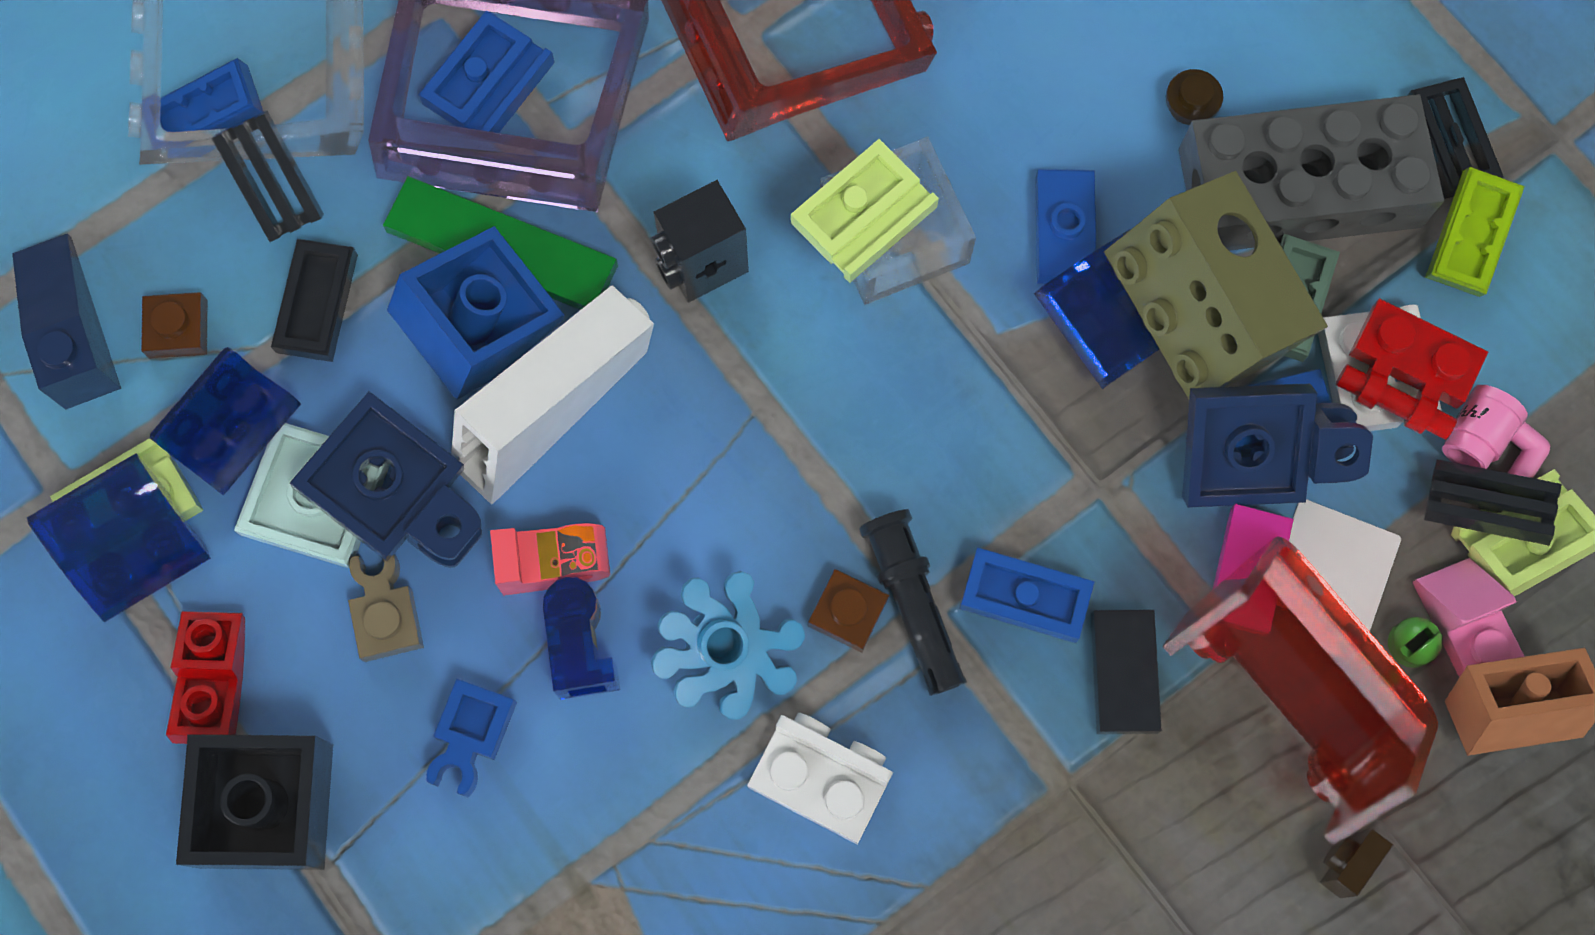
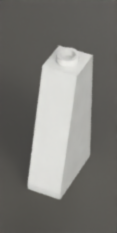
M613 285L610 286L455 409L451 455L464 464V471L460 475L491 505L647 353L654 323L650 320L644 307L634 299H627Z

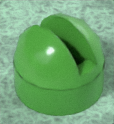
M1410 617L1392 628L1388 637V648L1393 658L1400 664L1411 668L1421 667L1432 662L1439 655L1442 649V634L1438 627L1430 620L1421 617ZM1424 631L1429 640L1424 642L1414 653H1411L1405 644Z

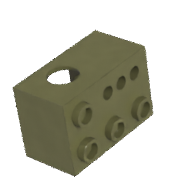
M1237 171L1170 197L1104 251L1117 278L1124 286L1143 319L1144 325L1154 338L1173 371L1174 377L1181 385L1188 399H1190V388L1228 387L1258 372L1328 327ZM1222 216H1235L1248 225L1255 240V248L1250 256H1237L1223 245L1217 230L1218 221Z

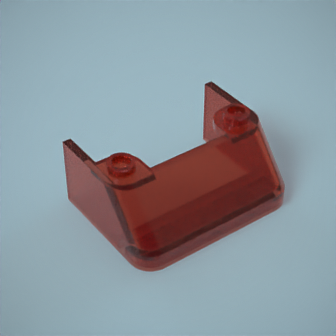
M1275 537L1225 578L1185 614L1162 646L1170 656L1189 644L1192 650L1204 659L1211 658L1218 663H1224L1234 657L1310 745L1312 749L1308 756L1309 770L1307 771L1309 785L1320 799L1328 803L1331 802L1335 806V811L1324 834V837L1332 846L1416 795L1438 730V719L1431 704L1304 555L1285 538Z

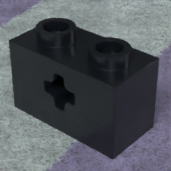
M718 179L653 212L657 234L651 236L650 239L658 255L655 258V263L668 288L671 290L679 286L688 303L749 272L746 228Z

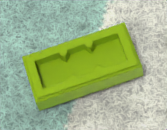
M1472 167L1465 169L1461 175L1425 278L1478 297L1486 295L1525 186Z

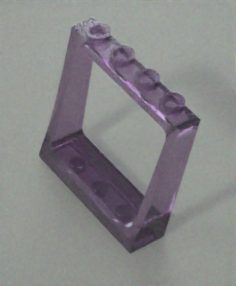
M398 0L368 138L376 178L405 182L407 176L437 188L598 212L618 130L649 22L648 0ZM431 4H440L620 32L588 139L580 145L404 119L424 9Z

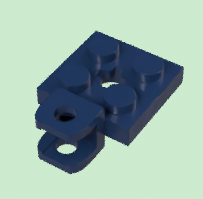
M1310 383L1190 388L1182 498L1188 508L1234 506V504L1306 503L1308 477L1311 478L1314 484L1340 483L1358 480L1368 474L1373 434L1366 426L1356 423L1357 414L1351 407L1340 403H1316L1317 392ZM1248 435H1254L1256 439L1263 440L1261 446L1252 447L1250 456L1241 457L1240 451L1235 447L1242 438ZM1353 445H1355L1356 451L1352 458L1347 461H1337L1351 455L1354 451Z
M368 391L289 483L295 491L387 562L407 539L411 545L432 561L444 567L453 568L462 561L482 536L481 519L476 510L449 488L464 471V464L370 391ZM386 462L393 467L389 474L393 484L385 490L382 487H378L371 491L364 487L367 484L368 478L362 471L367 465L370 464L375 468H379ZM447 525H453L460 529L459 534L453 538H444L439 532Z

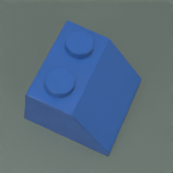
M495 226L399 274L387 308L389 314L456 400L500 375L546 336L565 316Z

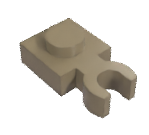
M393 554L388 562L384 560L383 570L375 576H368L366 574L364 561L359 556L351 557L350 573L353 579L365 591V596L348 600L359 659L368 662L424 648L412 589L409 586L394 589V583L400 574V563L396 555Z

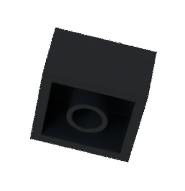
M188 734L176 865L198 869L324 870L333 744L317 736Z

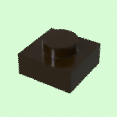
M1374 829L1354 833L1352 837L1347 833L1343 834L1330 848L1324 858L1323 863L1330 868L1319 883L1339 898L1358 896L1393 844Z

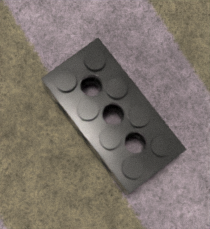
M1420 94L1193 120L1178 149L1186 191L1237 171L1278 242L1284 234L1305 241L1422 228L1444 202ZM1225 215L1219 219L1217 225L1218 235L1223 245L1229 251L1255 248L1253 233L1244 221L1232 215Z

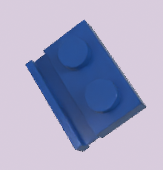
M486 10L418 95L425 107L465 133H471L479 138L481 143L488 147L555 63L553 53L547 48L543 50L535 45L530 37Z

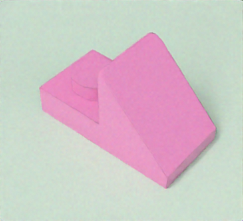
M1465 559L1412 582L1432 623L1438 627L1442 634V644L1459 678L1467 665L1525 657L1502 612L1503 609L1517 603L1514 595L1472 559Z

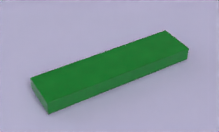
M407 176L383 224L387 233L439 254L495 226L549 296L554 300L579 310L583 309L608 289L618 268L617 259L409 176Z

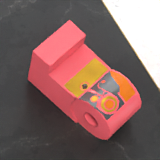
M582 523L565 525L558 528L518 532L515 528L490 530L495 584L503 596L572 587L573 584L598 581L610 576L606 530L603 525Z

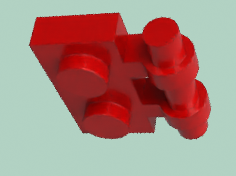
M1379 298L1372 306L1349 353V356L1370 366L1367 373L1346 364L1335 385L1356 395L1354 402L1369 409L1376 405L1404 419L1403 425L1419 434L1426 430L1446 440L1452 433L1457 423V418L1437 409L1438 401L1440 400L1456 409L1464 404L1489 352ZM1391 376L1418 389L1416 397L1388 385V377Z

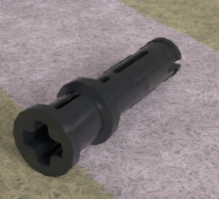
M903 509L875 518L863 524L859 530L861 536L869 538L881 569V572L877 575L880 585H884L886 590L891 589L914 653L924 674L923 677L927 684L929 695L933 696L967 683L956 659L942 617L930 591L926 575L930 573L928 569L930 567L927 557L920 556L908 525L912 520L909 509Z

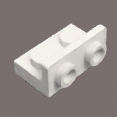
M798 713L793 721L781 715L776 724V731L747 787L858 845L893 774L892 771L883 767L886 757L856 741H853L850 749L828 739L827 737L831 729L810 716Z

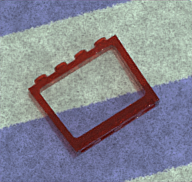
M661 0L727 142L804 112L926 72L937 54L932 43L934 34L933 24L930 16L925 11L916 12L911 0H871L896 49L773 86H765L758 81L720 0Z

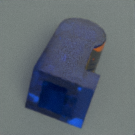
M565 577L555 581L547 589L543 599V612L554 693L560 700L619 691L618 670L613 658L599 659L595 629L601 619V607L594 590L586 581L577 577Z

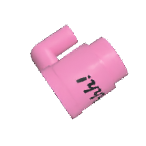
M1477 385L1472 389L1466 403L1456 417L1457 423L1444 443L1442 451L1453 463L1487 469L1491 462L1499 460L1511 441L1522 451L1508 473L1534 478L1550 452V443L1525 422L1528 413L1516 398L1496 387Z

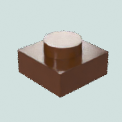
M197 292L142 296L141 351L149 359L207 355L208 300L203 294Z
M835 569L808 621V627L862 653L888 601L889 595Z

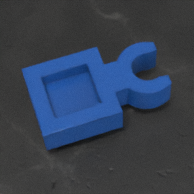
M456 678L433 735L437 740L449 745L446 753L437 756L430 763L426 774V781L438 787L443 773L448 768L459 767L462 772V781L458 786L457 793L468 798L475 790L478 781V773L474 765L477 755L495 760L517 702L512 698Z

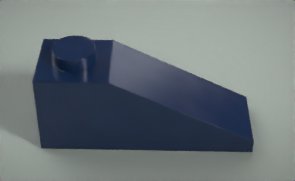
M67 233L12 253L21 335L38 389L65 410L120 390L121 386L72 237Z

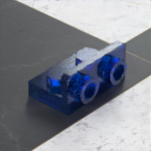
M226 347L150 433V439L224 496L298 409L301 403L284 388L253 368L230 347Z

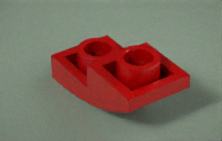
M181 612L170 667L177 676L166 736L172 743L187 744L188 734L236 735L245 650V617L242 613Z

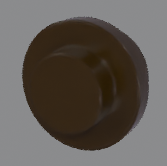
M1189 69L1178 73L1170 81L1165 96L1166 104L1177 121L1190 125L1193 120L1210 119L1217 115L1223 103V90L1219 81L1210 73L1199 69Z

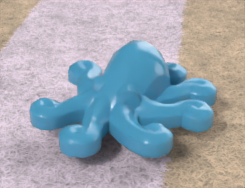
M738 571L731 573L725 579L723 588L725 596L731 601L735 609L734 618L727 607L710 597L708 583L699 577L690 578L682 586L681 591L683 604L692 610L701 612L695 617L693 622L690 621L687 615L676 610L668 611L661 616L657 625L659 634L669 641L682 638L686 642V649L662 646L653 655L651 660L652 671L660 678L669 679L679 668L697 669L707 667L706 671L702 674L685 675L676 681L674 697L680 705L686 708L694 707L700 701L703 693L719 690L734 681L735 691L727 692L720 699L719 711L729 720H739L747 715L751 707L756 674L762 678L766 687L776 695H785L794 689L797 682L796 672L788 665L775 667L767 651L770 649L796 650L805 639V631L801 623L793 619H785L779 625L777 631L760 628V617L750 597L755 583L750 574Z

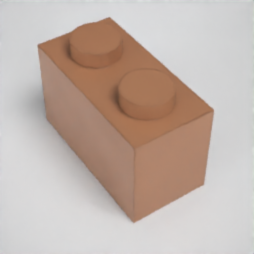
M1579 648L1467 665L1445 700L1467 756L1584 738L1595 723V668L1586 649Z

